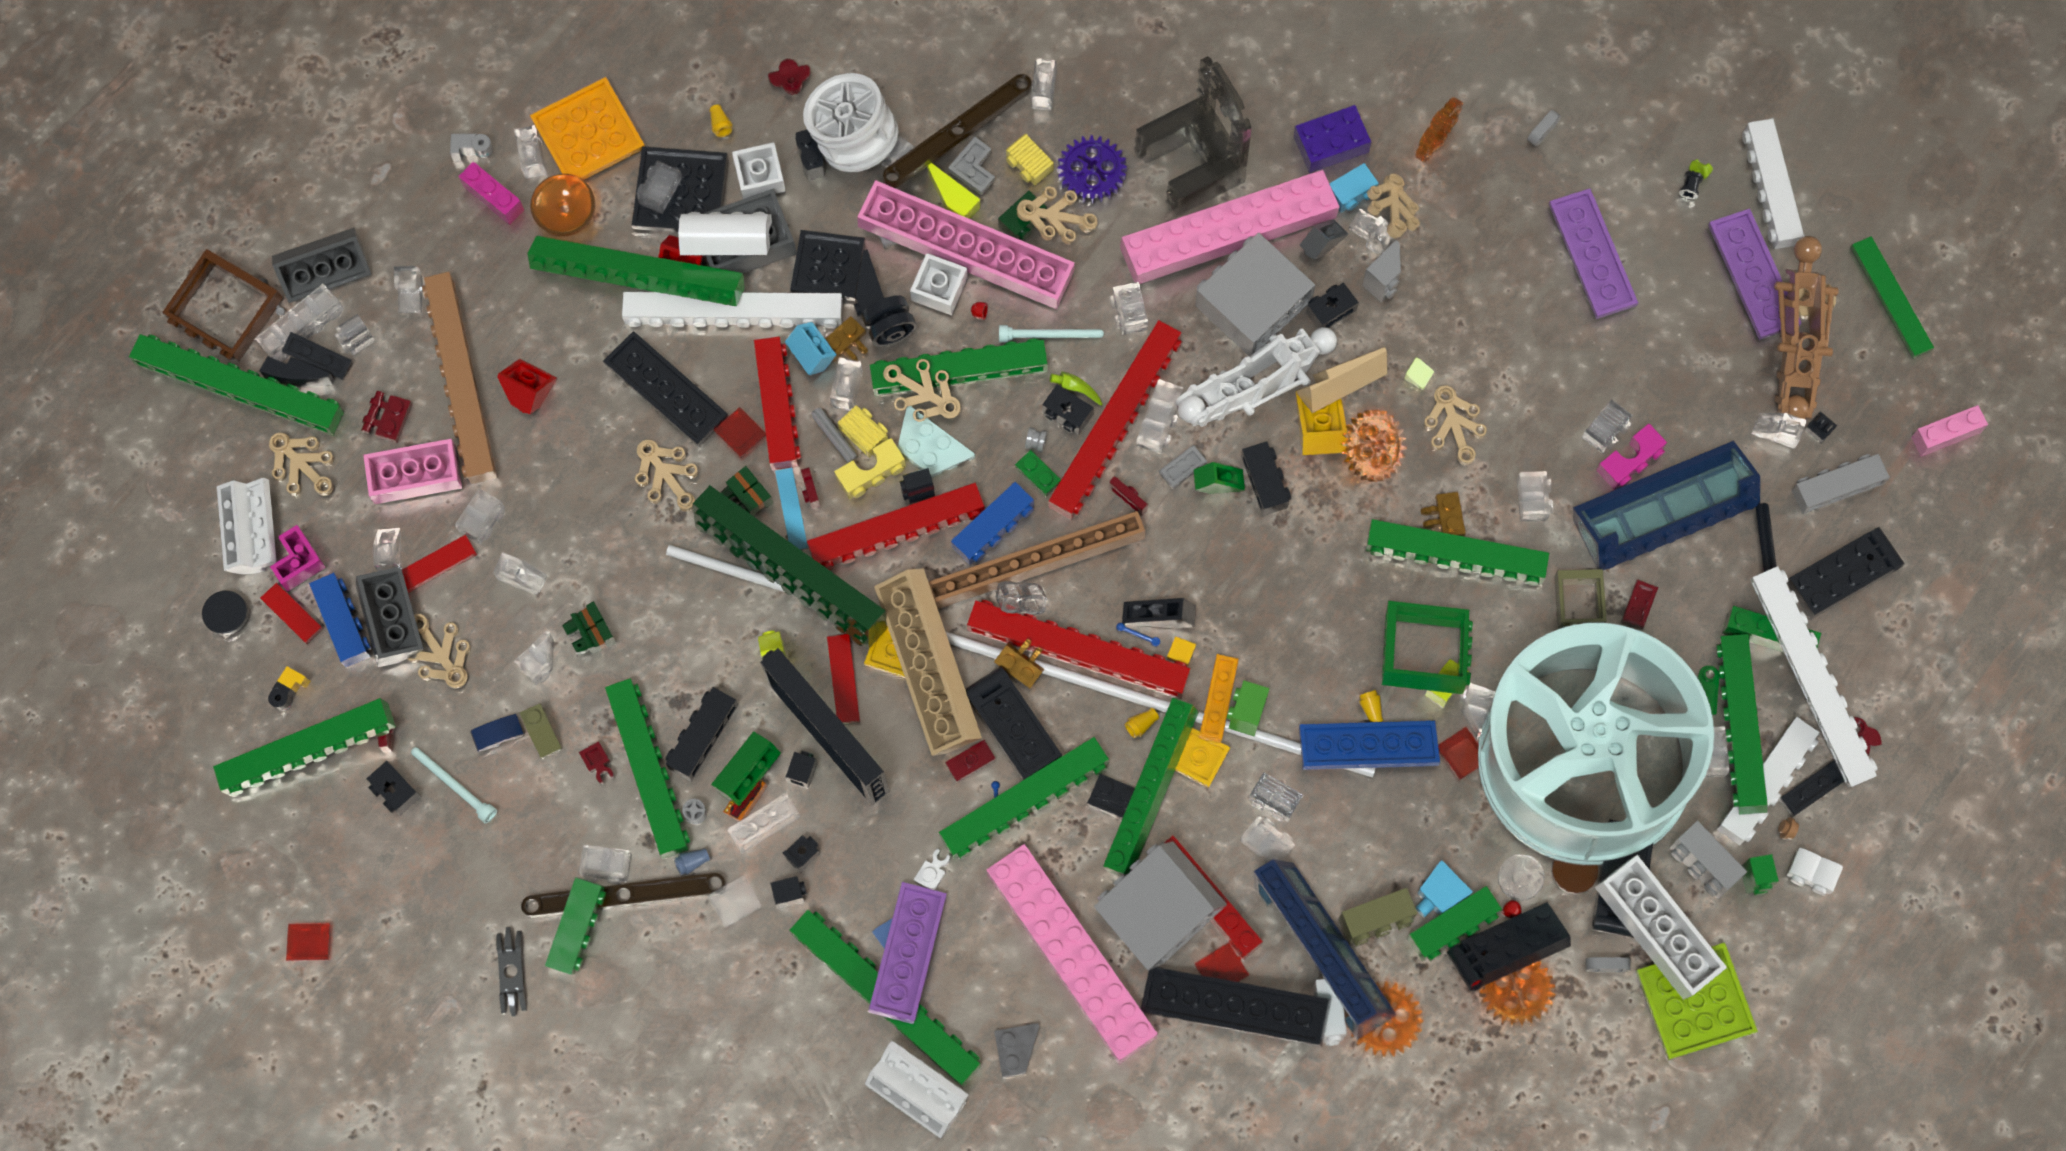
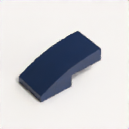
M516 714L491 721L470 731L477 752L498 747L500 743L520 738L524 734Z

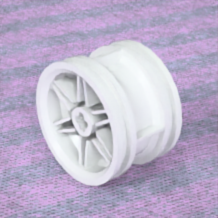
M847 73L834 76L815 88L805 104L803 118L808 132L818 143L819 150L827 163L839 171L860 172L870 169L884 160L897 142L898 123L890 108L886 105L877 84L864 75Z

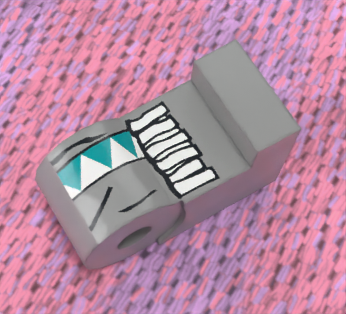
M451 134L450 154L453 162L462 161V156L487 158L493 152L491 141L485 134Z

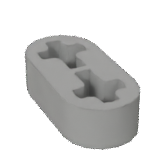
M1551 110L1534 128L1527 140L1534 146H1538L1557 125L1561 115Z
M1587 958L1586 971L1629 972L1631 971L1630 958Z

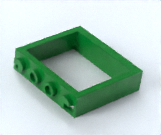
M1388 601L1385 615L1381 685L1464 695L1465 687L1470 686L1471 672H1467V668L1471 667L1472 654H1468V650L1472 648V637H1469V633L1472 632L1473 622L1469 620V610ZM1396 621L1459 628L1458 675L1394 669Z

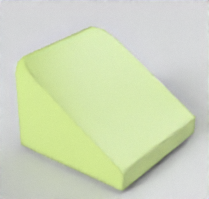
M1416 357L1405 374L1404 380L1424 390L1434 371Z

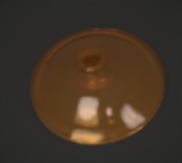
M557 174L543 180L534 190L530 202L531 214L536 224L546 233L561 237L574 235L586 228L591 222L596 208L595 196L590 186L583 179L571 174ZM564 208H569L568 212H562Z

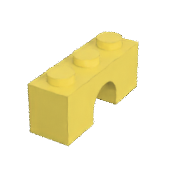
M892 438L872 449L873 456L877 461L874 468L861 470L854 461H851L834 471L836 480L849 500L853 497H861L868 488L872 486L877 487L885 481V478L890 475H898L904 470V467H906L905 458Z

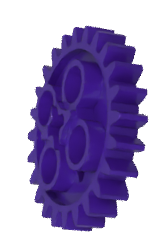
M1090 135L1088 141L1082 136L1080 143L1074 139V146L1072 147L1067 144L1066 149L1068 152L1062 151V158H1058L1060 166L1057 167V173H1060L1058 180L1063 181L1062 188L1068 187L1067 191H1074L1077 194V198L1082 196L1084 203L1087 198H1090L1091 203H1094L1095 198L1103 202L1104 195L1111 199V192L1117 194V187H1123L1122 180H1126L1124 172H1127V165H1124L1126 158L1121 157L1122 150L1116 151V143L1109 146L1110 139L1102 142L1101 136L1098 137L1097 141L1094 140L1093 135ZM1095 153L1097 156L1088 157L1087 154ZM1108 166L1111 167L1112 170L1104 171L1102 168ZM1074 167H1080L1082 170L1079 172H1075L1072 169ZM1089 181L1097 182V184L1094 186H1091L1087 183Z

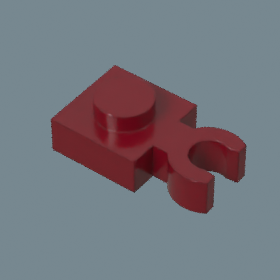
M809 467L801 469L806 490L802 491L805 503H810L812 510L820 508Z
M599 741L579 752L589 772L597 771L596 779L601 785L604 784L601 779L604 773H608L612 779L614 778L612 770L605 767V765L610 763V760Z

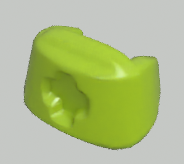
M1696 159L1690 163L1689 171L1698 172L1703 175V179H1706L1712 173L1713 168L1710 163L1705 165Z

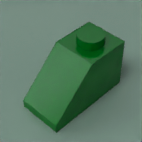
M1215 462L1193 469L1196 491L1208 494L1245 491L1243 469Z

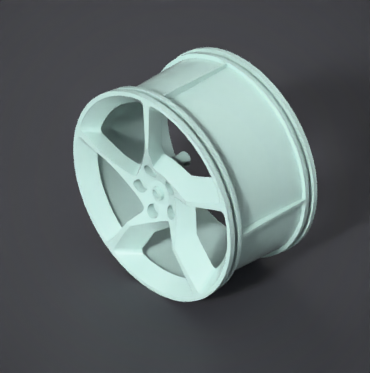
M1585 623L1560 628L1544 635L1526 647L1506 669L1499 682L1492 707L1486 716L1481 730L1478 746V769L1485 796L1492 810L1507 830L1522 843L1542 855L1578 865H1602L1603 861L1629 856L1641 851L1652 843L1655 845L1675 825L1686 804L1700 787L1706 776L1713 752L1714 726L1711 708L1707 696L1691 668L1671 648L1654 637L1633 628L1608 623ZM1563 670H1597L1594 681L1572 708L1556 692L1538 680V678ZM1620 677L1634 683L1648 693L1666 714H1649L1613 703L1610 698ZM1513 700H1517L1546 719L1566 753L1556 756L1523 778L1520 777L1515 768L1507 742V717ZM1641 734L1676 737L1679 740L1682 753V780L1675 791L1655 808L1649 805L1637 776L1636 740L1637 736ZM1613 771L1626 813V819L1611 823L1584 821L1553 809L1545 803L1544 799L1572 777Z

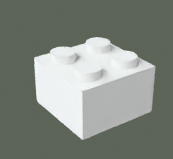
M774 142L732 152L743 199L771 189L774 190L775 194L786 191Z
M926 253L910 290L911 301L952 315L968 279L967 268Z

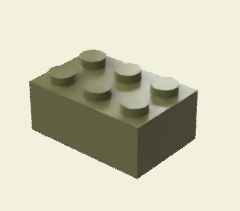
M1404 888L1341 912L1338 921L1348 944H1355V947L1368 943V939L1373 936L1379 939L1389 935V931L1398 928V931L1409 928L1418 913L1408 889Z

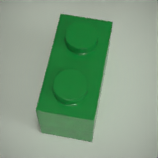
M1772 854L1749 858L1741 865L1747 871L1742 876L1746 894L1754 893V896L1767 894L1768 890L1773 889V886L1779 882Z

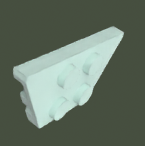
M911 406L906 408L897 448L903 457L919 469L929 468L931 478L941 474L944 470L957 467V464L975 458V454L929 419L926 418L922 422L915 421L913 418L915 409ZM917 411L915 414L916 418L922 419L923 415Z

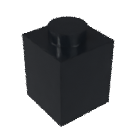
M801 751V753L794 752L785 776L787 782L809 789L818 764L816 758H813V754L806 751Z
M798 876L770 883L777 909L804 902L803 895H807L804 881H799Z

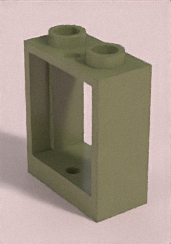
M1603 569L1558 570L1554 577L1558 628L1585 623H1606ZM1594 584L1597 618L1565 619L1563 585Z

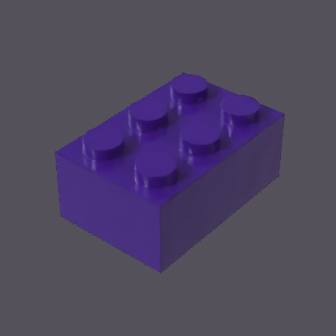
M1355 105L1296 125L1293 137L1309 174L1367 154L1370 151L1371 140Z

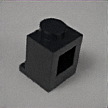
M802 835L782 854L801 873L820 855L816 849L819 845L811 836L806 839ZM801 847L806 848V852L804 854L798 853V850Z

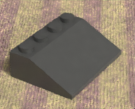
M773 189L703 213L721 212L722 214H731L733 212H742L744 214H753L755 212H764L772 216V224L769 229L770 248L767 255H705L709 267L746 273L797 254L793 237Z

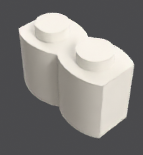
M1799 848L1794 855L1786 876L1791 878L1790 881L1799 886L1809 885L1813 888V892L1825 896L1833 892L1843 866L1820 857L1811 851Z

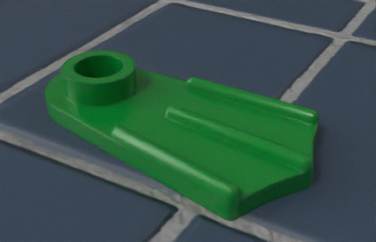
M1707 665L1700 669L1697 679L1707 696L1712 716H1715L1718 705L1719 672L1715 667ZM1706 672H1711L1713 678H1707Z

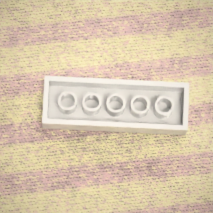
M1638 855L1628 860L1594 887L1683 1000L1693 996L1727 968Z

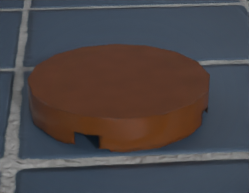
M1554 860L1551 874L1553 881L1559 888L1566 893L1577 895L1585 893L1593 887L1598 878L1599 870L1597 865H1578Z

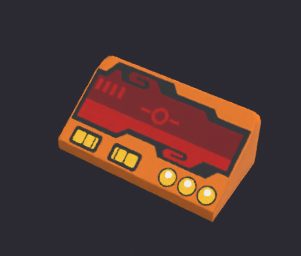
M760 780L740 806L730 801L723 813L743 824L767 788V784Z

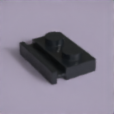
M1099 774L1087 805L1122 820L1135 788Z

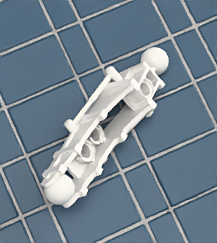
M1321 327L1312 332L1310 337L1304 329H1300L1295 337L1286 339L1283 334L1270 336L1269 343L1252 355L1245 357L1232 370L1227 372L1223 370L1218 376L1212 374L1207 381L1198 386L1196 384L1190 385L1187 392L1176 400L1180 418L1186 423H1191L1193 427L1197 425L1203 427L1208 422L1216 419L1218 421L1222 420L1227 414L1241 409L1248 416H1251L1255 412V407L1301 384L1308 386L1311 380L1305 373L1308 372L1318 354H1329L1335 349L1337 344L1335 332L1329 328ZM1277 361L1282 366L1280 369L1267 378L1260 379L1254 385L1250 378ZM1202 399L1205 400V402L1208 404L1209 407H1206V406H1205V404H1204V402H1203Z

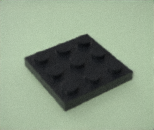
M801 230L790 288L791 293H841L843 300L855 301L865 238Z

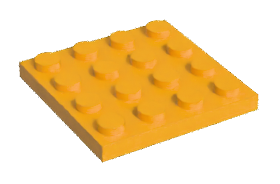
M606 77L530 115L531 120L569 187L640 152L642 146L645 147Z

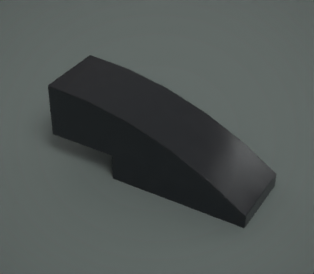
M267 356L259 370L265 379L271 377L278 380L280 384H291L298 387L332 385L335 381L330 373L293 357H290L286 364Z

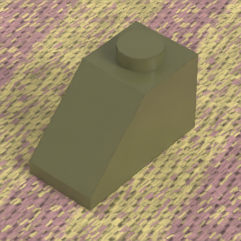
M540 703L520 712L524 725L541 759L562 750L546 711Z

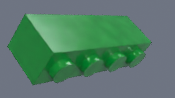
M1736 606L1730 609L1722 634H1748L1749 642L1784 653L1767 616ZM1808 629L1809 633H1814L1819 644L1821 633Z
M575 877L545 963L546 967L569 975H574L575 971L579 972L583 963V958H580L583 949L588 948L591 936L588 935L590 927H595L599 916L596 913L598 904L602 905L606 896V892L603 891L605 886Z
M1485 886L1409 934L1407 939L1422 962L1426 959L1432 961L1441 955L1440 950L1448 947L1450 949L1452 946L1461 942L1459 938L1467 934L1470 937L1480 930L1478 926L1486 922L1489 925L1496 921L1502 908L1488 887Z

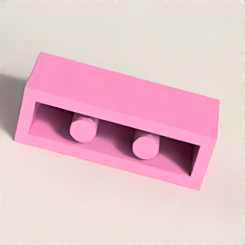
M1977 405L1917 429L1911 438L1922 457L1980 434L1987 427L1988 423Z

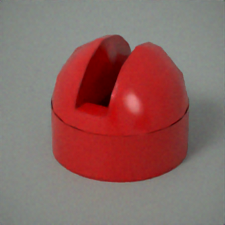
M986 302L974 303L971 307L973 317L985 320L988 313V304Z
M1510 900L1506 902L1501 913L1511 919L1520 915L1522 910L1517 901Z

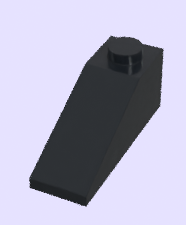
M863 250L856 291L857 303L854 304L857 317L861 316L863 311L871 304L884 299L868 250Z
M1185 598L1124 602L1122 623L1124 625L1163 628L1194 627L1196 605Z

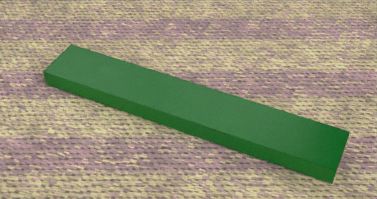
M1872 236L1852 244L1851 249L1912 358L1932 351L1934 349L1932 342Z

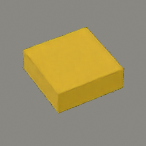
M1175 636L1167 659L1180 661L1188 666L1196 644Z

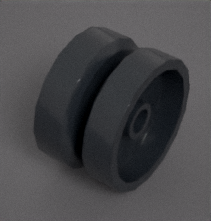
M901 295L881 299L871 304L861 314L865 327L870 330L869 336L872 343L877 347L897 343L910 336L917 328L913 314L909 313L908 303L905 297Z

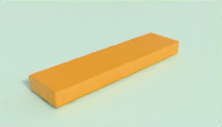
M1220 654L1216 655L1199 734L1200 739L1218 743L1222 741L1238 658Z

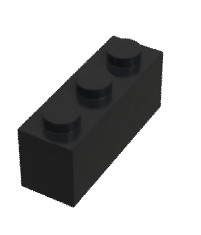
M1266 441L1242 449L1241 458L1262 516L1287 509L1289 500H1291V494L1288 487L1284 488L1282 480H1284L1281 468H1277L1274 460H1277L1274 448H1270Z

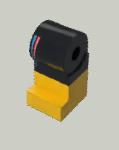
M286 666L272 688L268 701L278 711H286L291 707L292 698L300 686L306 689L311 681Z

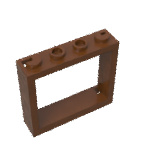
M206 249L162 313L168 318L167 323L177 329L180 326L185 329V334L193 339L199 337L203 340L201 343L211 350L214 347L219 349V354L226 359L231 360L234 358L240 361L277 305L283 299V296L276 289ZM213 266L267 297L233 348L178 317Z

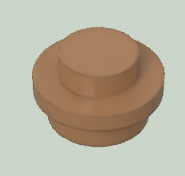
M1791 817L1782 820L1778 828L1780 838L1792 840L1798 832L1799 824Z

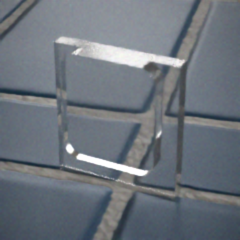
M1623 683L1614 701L1616 704L1649 714H1655L1658 707V701L1653 699L1648 693Z
M744 875L708 895L725 928L762 907Z

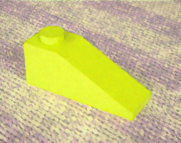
M929 164L927 166L928 174L944 208L971 219L981 208L980 199L934 164Z

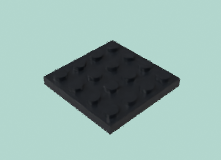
M642 146L632 229L679 232L681 214H688L690 212L703 214L722 207L728 154L725 152Z

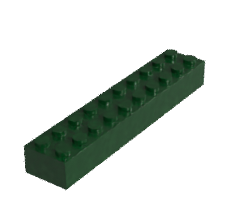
M709 485L692 503L695 526L700 532L708 533L718 545H724L729 548L735 557H741L747 561V564L753 570L758 569L767 580L779 584L788 595L793 594L806 608L811 607L821 619L832 622L839 632H846L859 646L864 645L869 649L886 630V610Z

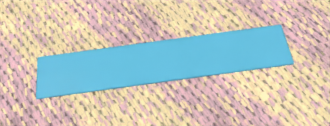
M793 469L777 470L775 474L788 541L799 549L808 548Z

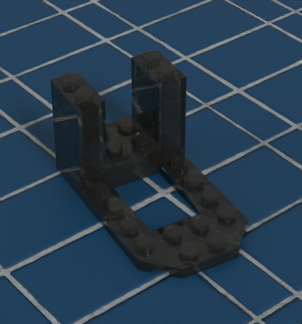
M1209 56L1200 60L1199 79H1197L1198 89H1196L1197 98L1137 128L1136 138H1134L1136 143L1134 151L1139 159H1143L1145 164L1189 142L1193 152L1199 154L1201 158L1200 166L1168 181L1167 199L1165 202L1169 210H1174L1177 216L1245 182L1252 127L1249 119H1244L1241 110L1245 107L1239 94L1218 62L1213 63ZM1216 99L1221 104L1220 109L1224 117H1229L1232 122L1230 136L1215 113Z

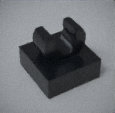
M1820 411L1805 427V430L1822 443L1836 429L1837 425Z

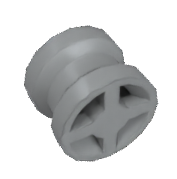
M1030 427L1025 449L1035 448L1038 452H1043L1047 431L1042 430L1040 432Z
M689 799L683 805V815L690 824H700L706 819L707 810L699 799Z

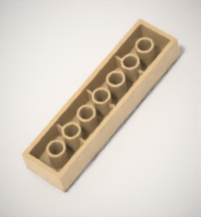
M907 569L874 586L880 605L886 610V623L931 755L948 754L981 739L974 713L924 569Z

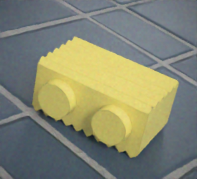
M1027 134L1021 136L1006 149V161L1012 168L1017 167L1021 171L1020 175L1027 183L1031 182L1036 186L1054 171V162Z
M856 405L838 421V427L846 437L870 458L873 455L872 449L888 440V435L886 434L888 430L880 422L876 424L871 419L873 416L866 408L860 409Z

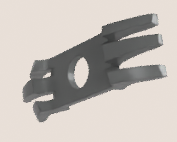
M506 927L505 950L502 949L501 933H498L496 936L500 983L499 999L501 1013L506 1014L505 994H507L511 1016L514 1017L516 1016V993L519 996L522 1012L527 1011L523 985L522 931H517L515 939L516 949H513L511 928ZM508 965H514L517 968V974L513 978H507L504 974V970Z

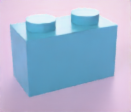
M1365 163L1329 183L1340 207V213L1345 210H1353L1364 199L1369 200L1367 191L1371 186L1379 185Z
M813 322L797 325L785 341L808 375L824 372L836 357L835 352Z

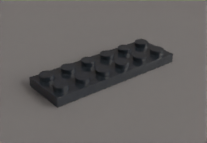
M635 331L631 332L603 360V363L697 447L729 417L727 412Z

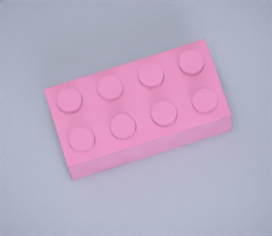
M452 439L363 455L368 493L374 504L462 488L457 448Z

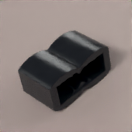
M808 130L796 132L797 150L806 178L811 181L824 177L825 167L818 143L811 137Z
M929 468L902 475L903 480L899 482L904 501L908 500L909 504L935 497Z

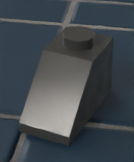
M1332 219L1314 226L1300 243V246L1308 257L1315 260L1325 256L1346 238L1349 233Z

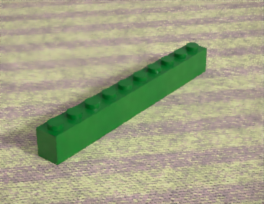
M542 236L535 237L527 253L530 269L737 307L745 289L743 273Z
M139 334L129 355L132 362L140 367L334 436L344 414L339 403L333 399L327 398V400H323L313 392H301L299 388L291 384H287V386L281 385L274 378L267 377L265 379L259 377L260 375L252 370L242 371L235 364L227 363L226 365L220 363V360L208 355L207 358L200 356L199 352L190 348L186 351L174 342H161V339L151 334L148 337Z
M807 910L789 929L790 933L870 1005L878 972L874 969L876 964L868 957L863 959L857 953L860 950L850 941L846 944L840 939L843 935L833 926L829 929L824 924L825 919L818 912L815 911L812 914ZM921 1004L918 1006L914 1024L884 1017L962 1088L981 1068V1064L978 1062L980 1060L979 1056L971 1049L968 1052L961 1047L963 1042L954 1034L949 1036L943 1030L946 1027L936 1018L932 1021L926 1016L928 1011Z

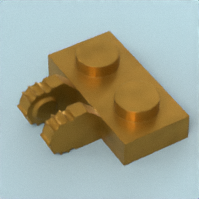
M852 316L825 338L836 354V357L833 359L834 362L844 354L852 363H856L858 361L857 356L849 349L853 345L862 354L868 352L867 348L859 340L866 334V330Z
M1458 492L1437 494L1435 496L1437 506L1421 509V514L1424 516L1435 514L1439 516V519L1425 521L1423 523L1425 529L1441 527L1442 533L1458 536L1466 535Z
M1026 639L1019 650L1010 643H1007L994 663L1002 666L1006 672L1030 689L1044 671L1041 666L1034 662L1042 652V649L1038 647L1032 653L1031 658H1028L1023 652L1030 646L1031 641L1029 639Z

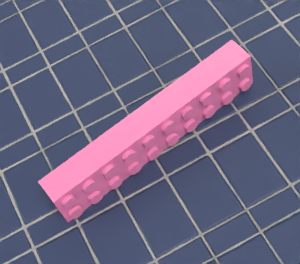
M1321 170L1123 236L1121 238L1120 250L1135 285H1139L1231 254L1235 250L1239 251L1244 247L1243 243L1250 236L1254 237L1258 233L1269 241L1337 217L1340 207L1324 171Z
M876 180L857 217L858 227L924 255L928 253L966 267L967 272L1054 309L1058 308L1074 273L1075 262Z
M1023 844L986 870L987 876L1117 1063H1122L1155 1040L1158 1035L1026 845Z

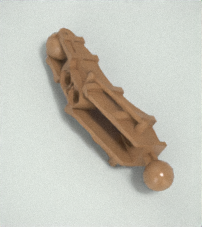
M1804 236L1796 242L1794 254L1796 259L1799 260L1798 270L1786 269V274L1790 275L1789 283L1778 281L1774 283L1775 290H1778L1781 322L1780 337L1782 339V343L1777 345V350L1783 352L1781 370L1777 372L1779 395L1775 396V402L1778 403V415L1784 416L1786 420L1793 423L1812 418V413L1817 406L1815 400L1817 387L1820 386L1821 381L1819 374L1822 356L1831 357L1833 355V349L1828 348L1833 299L1834 296L1838 295L1839 290L1836 287L1826 286L1825 275L1811 271L1813 262L1818 260L1822 253L1820 241L1813 236ZM1804 288L1805 295L1799 299V290ZM1825 295L1828 296V302H1825ZM1799 306H1808L1810 333H1799ZM1808 338L1810 340L1809 346L1803 348L1802 342ZM1806 360V367L1803 370H1799V363ZM1791 386L1805 388V398L1800 395L1789 396Z

